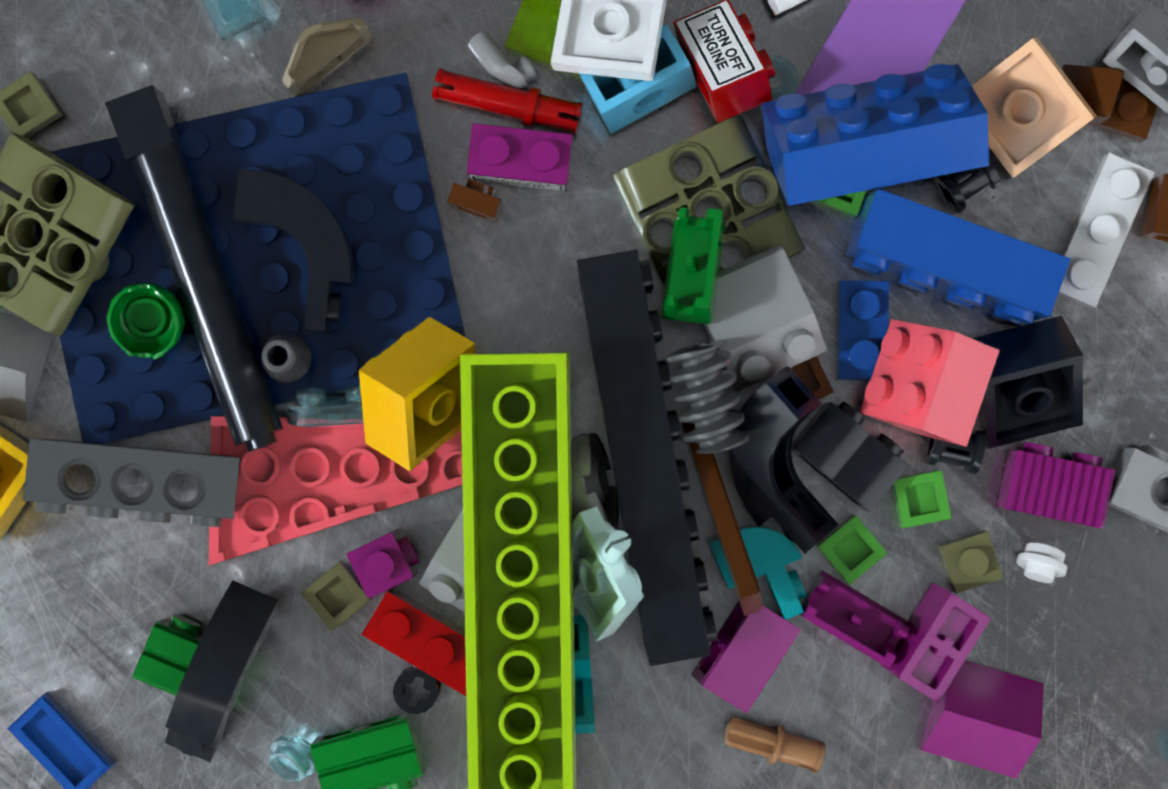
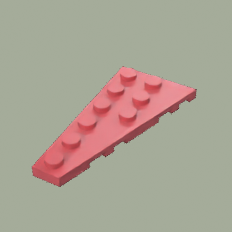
M211 416L210 454L238 456L240 463L234 519L222 518L221 527H209L208 566L462 485L461 430L414 469L409 471L366 444L363 418L279 417L283 429L274 433L277 442L248 452L246 444L235 446L225 416Z

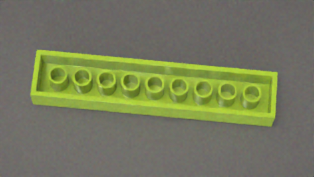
M570 351L464 353L460 355L468 789H577Z

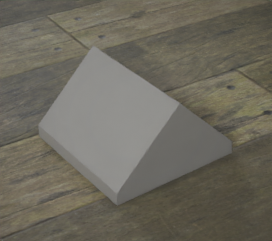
M0 313V415L29 422L53 334L36 327L23 318Z

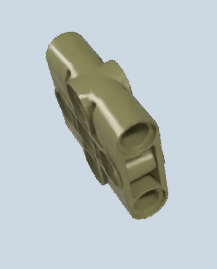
M737 115L634 163L612 176L642 238L643 246L648 251L664 286L668 264L663 266L661 261L669 258L671 246L661 247L655 244L651 238V228L656 223L662 221L674 225V220H677L678 210L681 208H687L690 211L689 215L697 217L695 212L696 206L703 201H713L723 210L725 226L723 246H736L742 252L744 260L779 244L783 247L788 258L806 249L778 192L777 180L767 169L742 115ZM685 156L696 159L701 167V175L694 180H683L675 172L674 163L676 160ZM754 160L755 165L721 180V176ZM751 179L758 180L766 188V200L759 204L747 202L741 194V184ZM670 200H676V202L660 210H657L654 213L642 219L639 216L640 214H643L651 209H654ZM775 207L777 208L778 212L745 228L743 227L742 223ZM721 265L719 268V272L724 270V268L721 267Z
M11 132L0 151V182L11 187L9 188L0 183V305L48 333L63 336L91 284L100 280L106 274L109 267V252L134 209L135 203L42 146ZM65 179L67 194L61 202H58L55 197V189L60 180ZM40 223L43 229V236L39 244L35 246L31 240V232L33 227ZM81 248L85 254V262L83 267L76 271L72 265V257L74 252ZM14 266L18 272V282L11 289L7 283V276L10 269Z

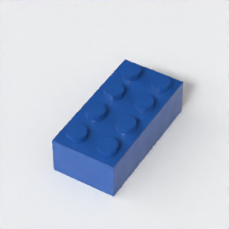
M937 64L930 66L925 71L905 75L886 74L880 76L875 81L854 85L836 84L824 91L804 95L786 94L777 100L762 103L767 155L788 206L989 166L988 112L959 64Z
M878 188L863 200L843 254L854 259L852 267L875 276H880L881 272L901 276L899 284L923 293H927L928 288L946 292L945 300L951 304L974 310L975 305L994 310L992 318L1017 327L1021 326L1022 323L1032 324L1034 320L1051 316L1071 258Z

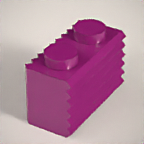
M1024 442L1023 451L1008 450L997 507L1104 529L1116 470L1101 467L1102 457L1073 452L1071 461L1053 457L1054 447Z

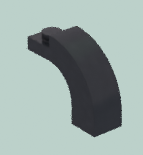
M238 169L233 220L241 225L280 229L295 237L302 246L309 264V284L304 329L310 332L331 334L332 323L340 322L342 312V293H335L336 284L356 286L355 259L343 226L334 213L319 198L300 184L272 173Z
M787 366L764 381L740 409L744 413L745 419L736 429L745 430L748 433L749 439L745 444L730 449V465L737 492L756 524L760 527L773 517L782 528L785 536L806 554L839 524L805 487L793 465L791 454L793 436L799 425L822 403Z
M232 580L207 625L181 682L165 726L168 728L165 739L166 744L177 748L186 755L196 756L211 763L218 750L231 708L241 684L269 632L278 599Z

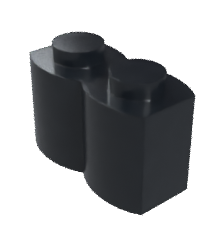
M842 401L839 406H836L832 402H827L792 443L791 451L864 511L871 512L908 467L899 458L904 450L883 433H880L877 438L869 434L861 426L866 419L848 403Z

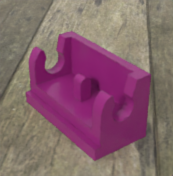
M823 570L820 571L807 593V597L801 604L804 613L799 614L800 616L889 669L897 657L894 650L901 638H906L910 631V628L906 626V619Z
M932 582L906 624L910 628L909 634L898 642L894 650L897 657L890 669L882 664L880 666L939 703L988 625L991 617L952 592Z
M738 601L717 633L718 641H713L710 644L711 655L702 657L691 675L704 688L747 714L801 629L785 620L781 615L764 604L761 607V611L744 616Z

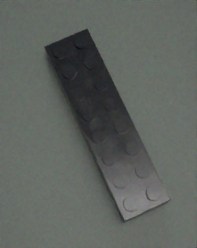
M637 249L577 260V272L624 532L629 535L626 540L631 539V545L627 549L630 566L639 575L642 585L641 591L644 595L638 603V611L649 666L710 656L708 642L718 641L712 610L710 611L709 606L702 607L699 592L708 591V582L703 560L700 557L693 558L690 542L699 540V533L694 510H691V508L684 509L681 491L690 490V483L685 460H675L672 441L681 440L676 410L667 411L663 392L672 390L668 362L666 360L657 361L654 343L661 342L663 334L658 310L648 311L646 294L652 293V290H654L649 259L639 261Z

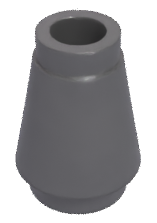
M292 333L277 334L267 341L262 350V366L265 372L278 382L290 383L297 381L306 374L310 367L311 352L309 346L298 335ZM278 347L285 348L288 353L287 361L280 366L275 365L277 359L273 356Z

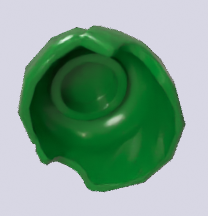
M134 283L124 287L111 300L106 317L111 338L128 356L153 358V360L164 356L180 341L185 326L183 307L176 295L167 288L155 283Z

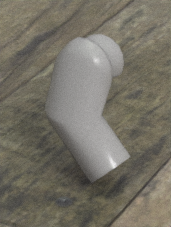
M479 32L469 41V49L485 70L505 84L517 89L529 88V82L538 78L539 70L528 56H521L512 64L488 32Z

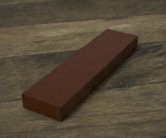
M682 422L684 435L694 430L695 424ZM686 442L743 614L746 616L759 612L761 607H763L761 591L714 453H695L699 449V443Z

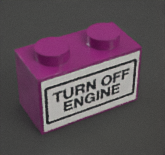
M472 123L467 176L470 180L482 183L567 192L573 145L572 134Z

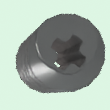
M725 340L690 345L666 356V362L682 364L683 367L682 370L670 377V381L683 383L687 386V389L676 395L674 400L675 402L691 405V409L678 416L679 422L695 424V429L682 436L683 442L699 443V449L695 452L698 454H709L732 449L745 444L749 439L748 433L745 430L736 429V427L744 422V413L740 410L730 409L740 402L741 397L739 392L726 389L736 382L737 377L733 371L721 369L732 362L733 359L732 353L729 351L717 350V348L727 342Z

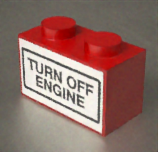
M722 0L673 22L677 41L691 64L696 83L717 123L757 107L764 102L773 100L769 79L775 77V70L770 57L765 49L759 51L755 49L752 42H755L756 38L748 17L745 13L737 16L729 0Z

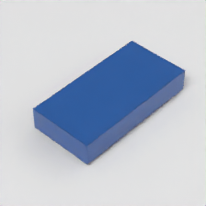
M48 692L37 699L7 728L64 789H89L115 764Z

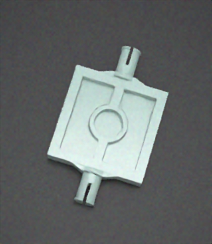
M596 506L580 512L572 523L574 615L581 614L584 617L595 640L599 641L613 635L644 595L641 591L642 585L638 573L632 566L626 563L623 557L624 552L631 545V539L625 540L629 535L622 530H614L609 522L604 521Z

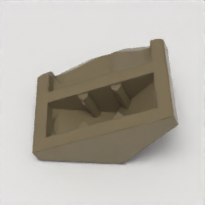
M361 17L322 22L303 29L296 41L282 78V82L295 97L306 94L373 39L365 22Z

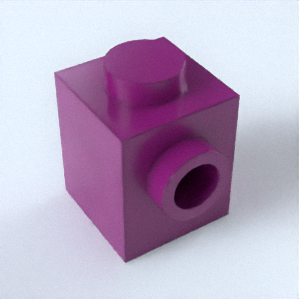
M398 529L346 554L367 599L391 589L418 574L415 564L420 563L418 553L409 536L401 538Z

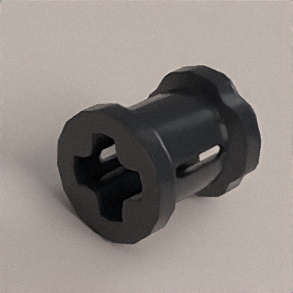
M990 160L989 166L934 178L942 197L959 214L967 209L966 203L987 188L994 190L1001 185V179Z
M976 430L974 434H971L967 447L929 437L926 448V464L935 465L937 462L965 467L967 473L976 475L984 457L986 432Z
M412 666L403 670L397 678L393 688L394 700L399 708L407 713H424L433 707L441 692L442 683ZM416 677L424 679L423 688L430 691V694L423 693L419 700L413 699L411 697L412 689L405 686V683L412 684Z

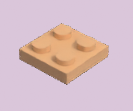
M1037 36L972 85L988 112L989 148L1012 178L1016 177L1097 116Z

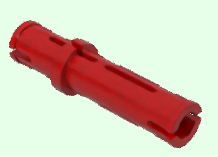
M439 68L436 74L435 82L452 85L454 90L433 86V100H443L522 119V125L533 127L534 123L569 131L572 134H576L578 131L580 120L563 117L561 112L578 117L582 116L584 105L582 102L576 103L542 95L541 89L534 87L526 91L445 71L443 68Z

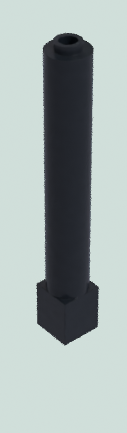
M150 85L107 101L105 105L125 159L131 162L235 446L246 444L248 452L276 443L277 439L274 433L282 430L283 426L181 150L184 148L164 94L155 86Z

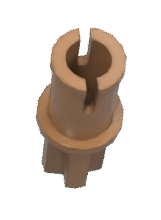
M735 717L730 719L724 737L725 743L729 747L764 756L769 764L773 765L776 761L810 770L813 773H817V770H820L825 755V742L784 732L782 725H777L773 729Z

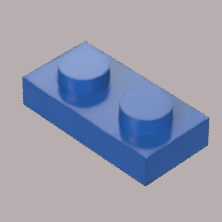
M839 280L837 282L836 380H871L881 351L882 340L888 330L889 281Z

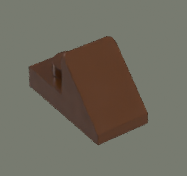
M1068 64L1062 66L1063 72L1097 115L1086 125L1141 142L1147 139L1157 105L1128 81L1122 80L1124 71Z

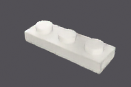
M1110 152L1104 155L1061 255L1071 258L1058 295L1087 308H1096L1155 172Z

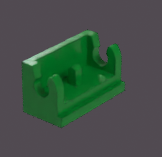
M681 208L678 210L677 220H674L661 319L712 324L725 231L723 210L708 208L705 217L700 218L689 215L690 211L687 208Z

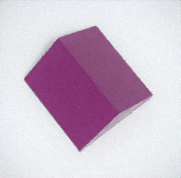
M965 660L939 703L933 702L920 750L1017 778L1042 739L1044 683Z

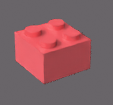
M891 319L887 333L881 343V351L871 380L865 389V397L859 413L905 431L967 447L1000 350L955 331Z

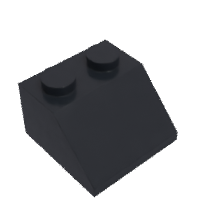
M1062 316L972 338L1000 350L978 412L981 430L986 432V446L988 449L1083 425V354Z

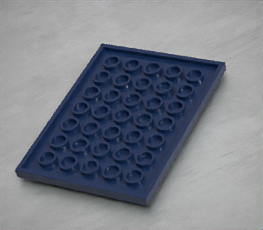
M406 72L175 124L184 148L181 150L275 406L360 387L359 369L371 358L377 357L398 341L404 333L414 329L428 317L435 319L466 338L410 82ZM118 137L50 151L135 203L134 209L109 252V267L106 274L100 280L91 284L63 336H59L82 442L107 444L210 421L211 416H224L131 162L125 159ZM238 169L272 173L300 184L319 198L334 213L343 226L355 259L356 286L336 284L335 293H342V312L340 322L332 323L331 334L310 332L304 329L309 284V264L302 246L295 237L280 229L241 225L233 220ZM65 179L60 180L55 189V197L58 202H61L67 194ZM37 223L35 228L38 241L40 242L43 236V229L41 224ZM78 248L72 257V265L76 271H79L85 262V254L81 248ZM134 283H155L163 286L176 295L183 307L185 326L180 341L164 356L153 360V358L128 356L110 336L106 317L111 300L124 287ZM281 333L298 335L307 343L311 352V364L306 374L299 380L290 383H282L272 379L265 372L261 361L262 350L267 341ZM278 347L273 355L277 359L275 365L280 366L287 361L288 353L285 348Z

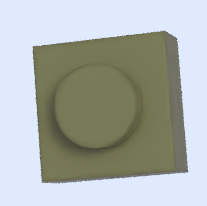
M31 71L0 91V116L11 132L27 139L63 116L37 75Z
M983 530L938 545L952 592L957 594L1003 579L988 531Z
M342 560L301 592L302 596L331 631H334L373 599H367L360 582Z

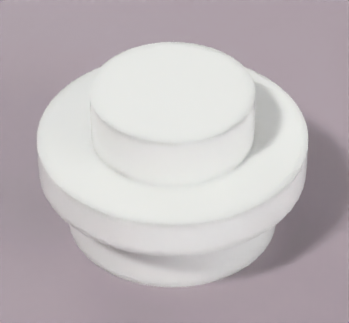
M1027 543L1024 552L1018 554L1016 563L1025 569L1024 576L1029 579L1043 583H1053L1054 577H1064L1067 572V566L1064 564L1065 553L1053 546L1041 543Z

